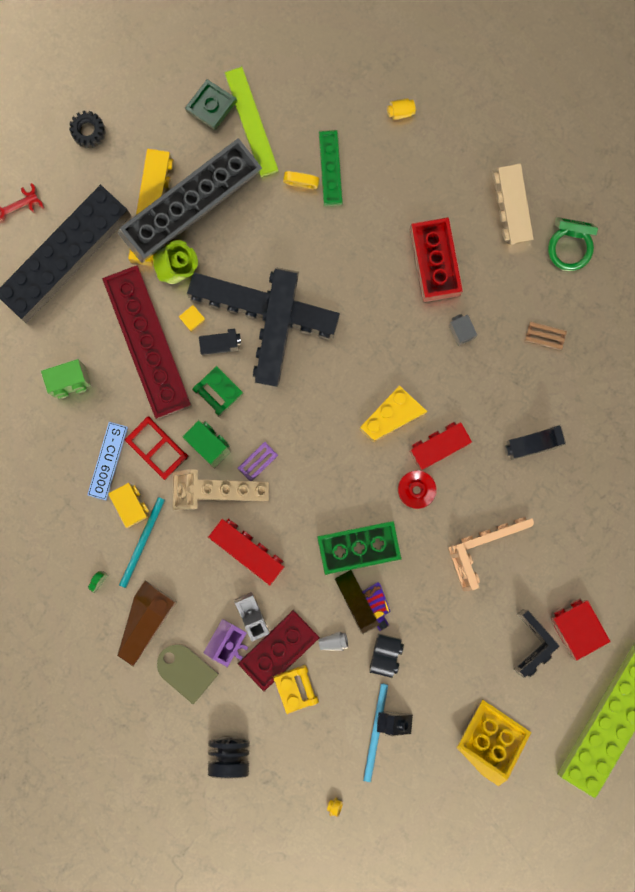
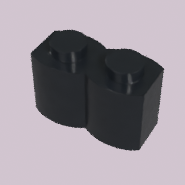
M378 633L370 664V673L393 678V675L398 673L400 663H397L398 655H402L404 648L400 638Z

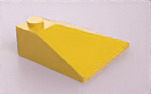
M482 700L456 748L482 776L500 786L508 780L532 732Z

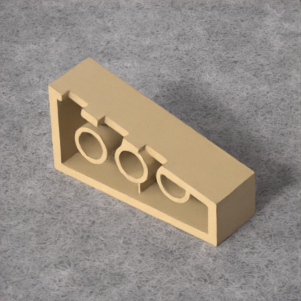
M521 163L492 169L497 201L500 206V219L504 224V240L508 244L533 240Z

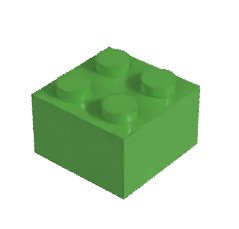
M79 359L41 371L47 393L54 398L63 399L68 397L69 393L75 391L76 393H82L87 391L88 387H91L85 365Z

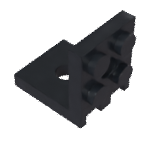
M522 609L517 615L542 643L514 668L518 675L525 678L526 676L531 677L537 672L536 668L541 663L543 665L552 658L551 654L560 646L529 610Z

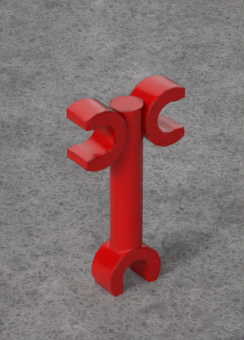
M30 184L32 188L30 192H26L23 187L21 188L25 198L3 208L0 207V222L6 218V214L28 204L32 213H35V204H39L44 209V204L36 195L37 189L34 184Z

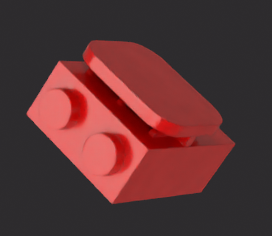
M581 598L572 602V607L566 610L561 608L555 611V616L550 618L562 643L566 646L572 659L576 661L611 642L589 601H582Z

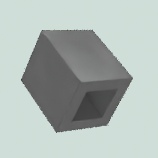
M460 314L452 318L449 327L458 346L477 337L475 328L468 315L462 316Z

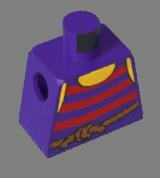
M377 582L365 589L363 593L380 624L377 628L379 631H382L389 626L384 615L391 611L382 587Z

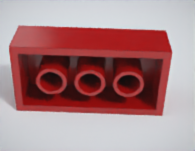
M449 217L412 223L410 234L423 302L461 296L463 290Z
M229 518L227 521L221 519L208 538L271 586L285 568L282 565L284 561L275 554L273 557L267 553L269 549L260 542L257 545L252 542L253 537L243 530L242 533L238 531V525Z

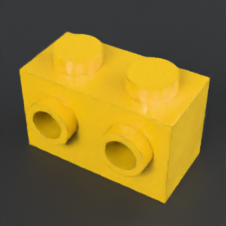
M127 483L108 493L126 528H130L149 518L147 513L150 511L145 502L141 503L138 498L141 494L136 485L132 486L131 483Z

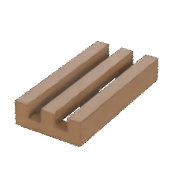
M530 322L525 341L562 350L567 331ZM532 328L561 335V337L532 330ZM530 334L558 341L559 345L531 338Z

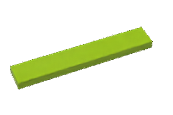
M239 67L224 72L231 94L237 99L235 105L253 157L262 167L259 172L260 177L278 172V167L243 68Z

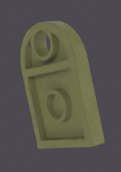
M175 644L165 648L157 660V669L160 676L193 705L219 675L184 645ZM167 652L174 654L175 660L173 663L165 662L164 655Z

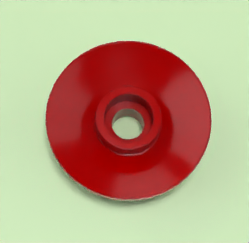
M424 471L408 472L399 482V497L410 508L421 509L427 507L436 496L435 481ZM416 486L420 488V493L418 494L413 492V488Z

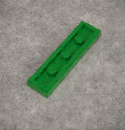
M338 130L319 131L324 206L343 205Z

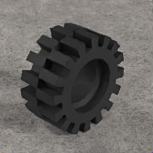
M85 110L82 111L83 114L78 112L76 113L77 117L73 116V122L70 121L69 124L71 126L69 130L74 141L81 147L84 145L86 148H89L90 145L93 148L96 143L99 145L101 143L100 139L103 140V134H105V126L101 118L96 113L93 114L92 111L87 113ZM85 123L94 125V132L89 136H85L80 132L81 126Z

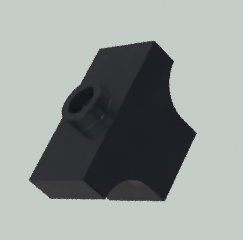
M389 711L379 712L377 732L390 736L411 734L413 714Z

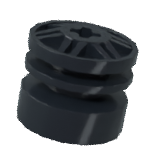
M220 737L209 740L208 746L217 749L209 750L208 754L217 757V759L208 761V776L215 778H242L249 776V762L240 759V757L249 755V750L241 748L249 747L250 741L238 737Z

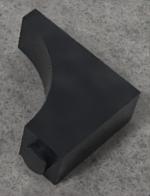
M561 425L508 440L506 442L507 445H505V452L507 457L510 456L511 460L557 449L566 444Z

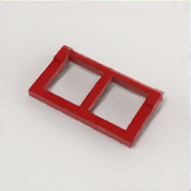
M149 416L124 439L163 480H166L189 457ZM149 424L162 439L145 454L132 440ZM167 442L180 457L163 472L150 458Z

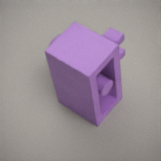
M222 619L203 653L228 667L234 656L240 660L243 658L238 654V649L243 648L247 651L248 647L242 644L247 632Z

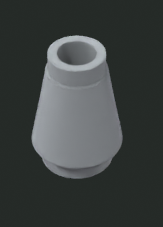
M337 632L319 639L320 650L344 651V649L348 648L346 633Z

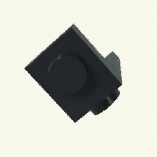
M234 328L228 329V333L199 336L201 355L239 351L238 345H241L240 333L237 334Z

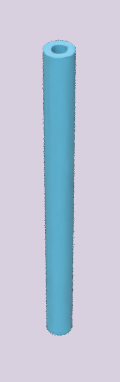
M382 683L380 685L363 779L365 782H371L380 735V732H377L378 713L384 712L388 685Z

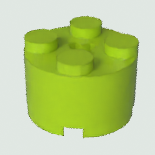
M181 240L172 241L153 255L154 269L157 273V278L161 282L176 284L194 274L198 266V258L194 249L185 245L187 244L186 242Z

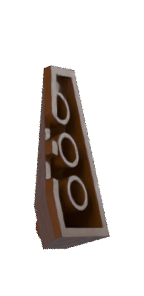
M145 580L134 596L117 656L134 667L177 601Z

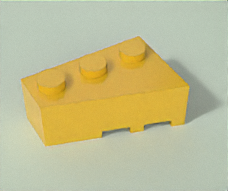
M399 385L363 423L359 430L372 442H375L425 415L428 411Z

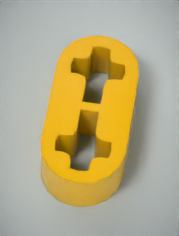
M286 171L283 183L302 188L317 189L320 179L314 175Z

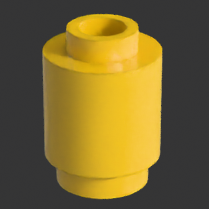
M406 98L390 101V105L387 106L388 116L392 117L393 120L411 117V115L416 113L414 100Z

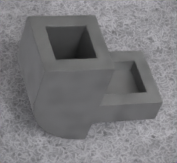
M252 592L234 599L251 642L268 635L267 625Z

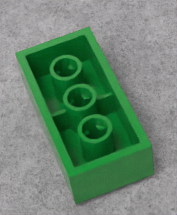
M394 521L317 536L325 575L401 560ZM375 539H379V542H383V545L380 546V550H377L376 547H373V543H375L376 541ZM356 543L364 545V549L361 550V554H358L357 551H354V547H356L357 545ZM338 546L345 549L342 558H339L334 553Z

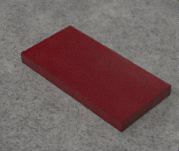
M293 609L237 664L264 692L275 682L273 676L284 673L320 637Z

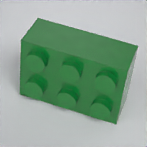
M198 420L182 437L215 469L231 453L228 449L230 446L220 435L215 436V430L206 421L201 423Z

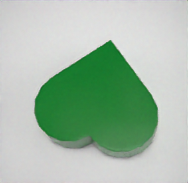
M98 571L92 577L88 589L95 593L109 575L104 571Z

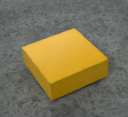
M194 305L179 316L180 320L191 332L205 321V318Z

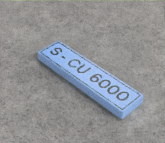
M112 422L108 423L88 496L107 501L128 427Z

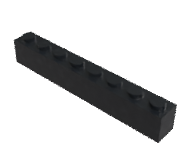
M195 272L192 275L187 291L188 298H191L190 301L198 304L206 302L209 303L208 306L216 309L224 307L227 308L228 312L234 314L242 312L245 313L246 317L256 319V317L263 318L264 309H268L269 302H266V292ZM294 300L289 329L295 327L305 334L313 332L323 339L334 338L340 313Z

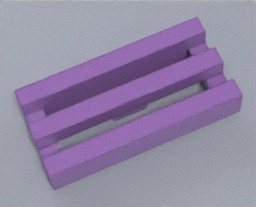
M264 442L238 469L249 481H253L278 455ZM266 448L267 451L245 471L243 468ZM271 453L272 456L250 476L249 473Z

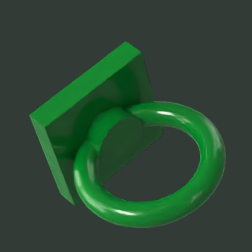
M556 217L555 225L559 230L554 233L549 241V257L552 263L559 269L565 271L579 270L588 264L593 256L594 243L590 234L597 236L598 227L593 223ZM567 235L584 239L586 253L580 261L568 264L558 258L556 244L562 236Z

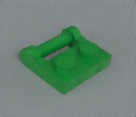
M217 366L192 389L215 410V414L218 417L243 394ZM207 384L225 401L223 405H220L204 389Z

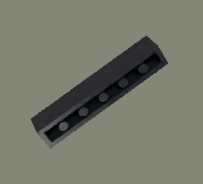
M276 267L274 272L271 271L269 283H272L271 291L268 290L266 295V302H269L268 309H264L262 321H265L264 329L261 328L259 340H262V343L256 352V358L259 359L258 366H254L252 377H255V383L278 387L280 383L299 271Z

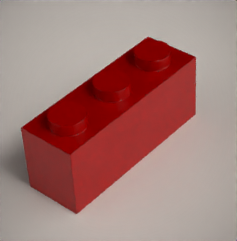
M453 422L445 427L446 431L439 433V431L434 432L428 436L429 440L424 443L420 440L411 445L413 449L409 452L420 471L472 443L461 422L458 424Z

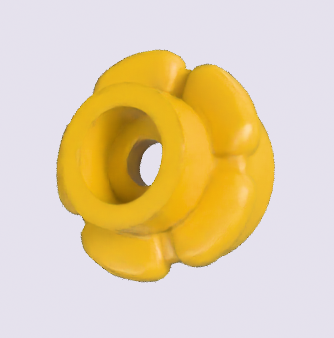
M337 797L334 801H329L327 811L330 812L329 815L331 817H338L340 815L343 802L339 801Z

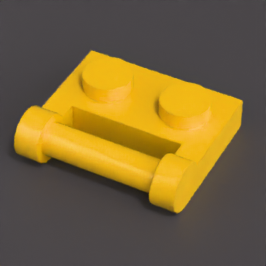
M307 665L273 676L286 714L319 703V699L314 694L307 674ZM297 675H300L308 697L307 699L302 700L294 678Z

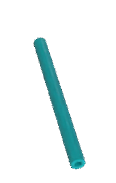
M160 497L157 498L120 581L119 586L127 587L165 502Z

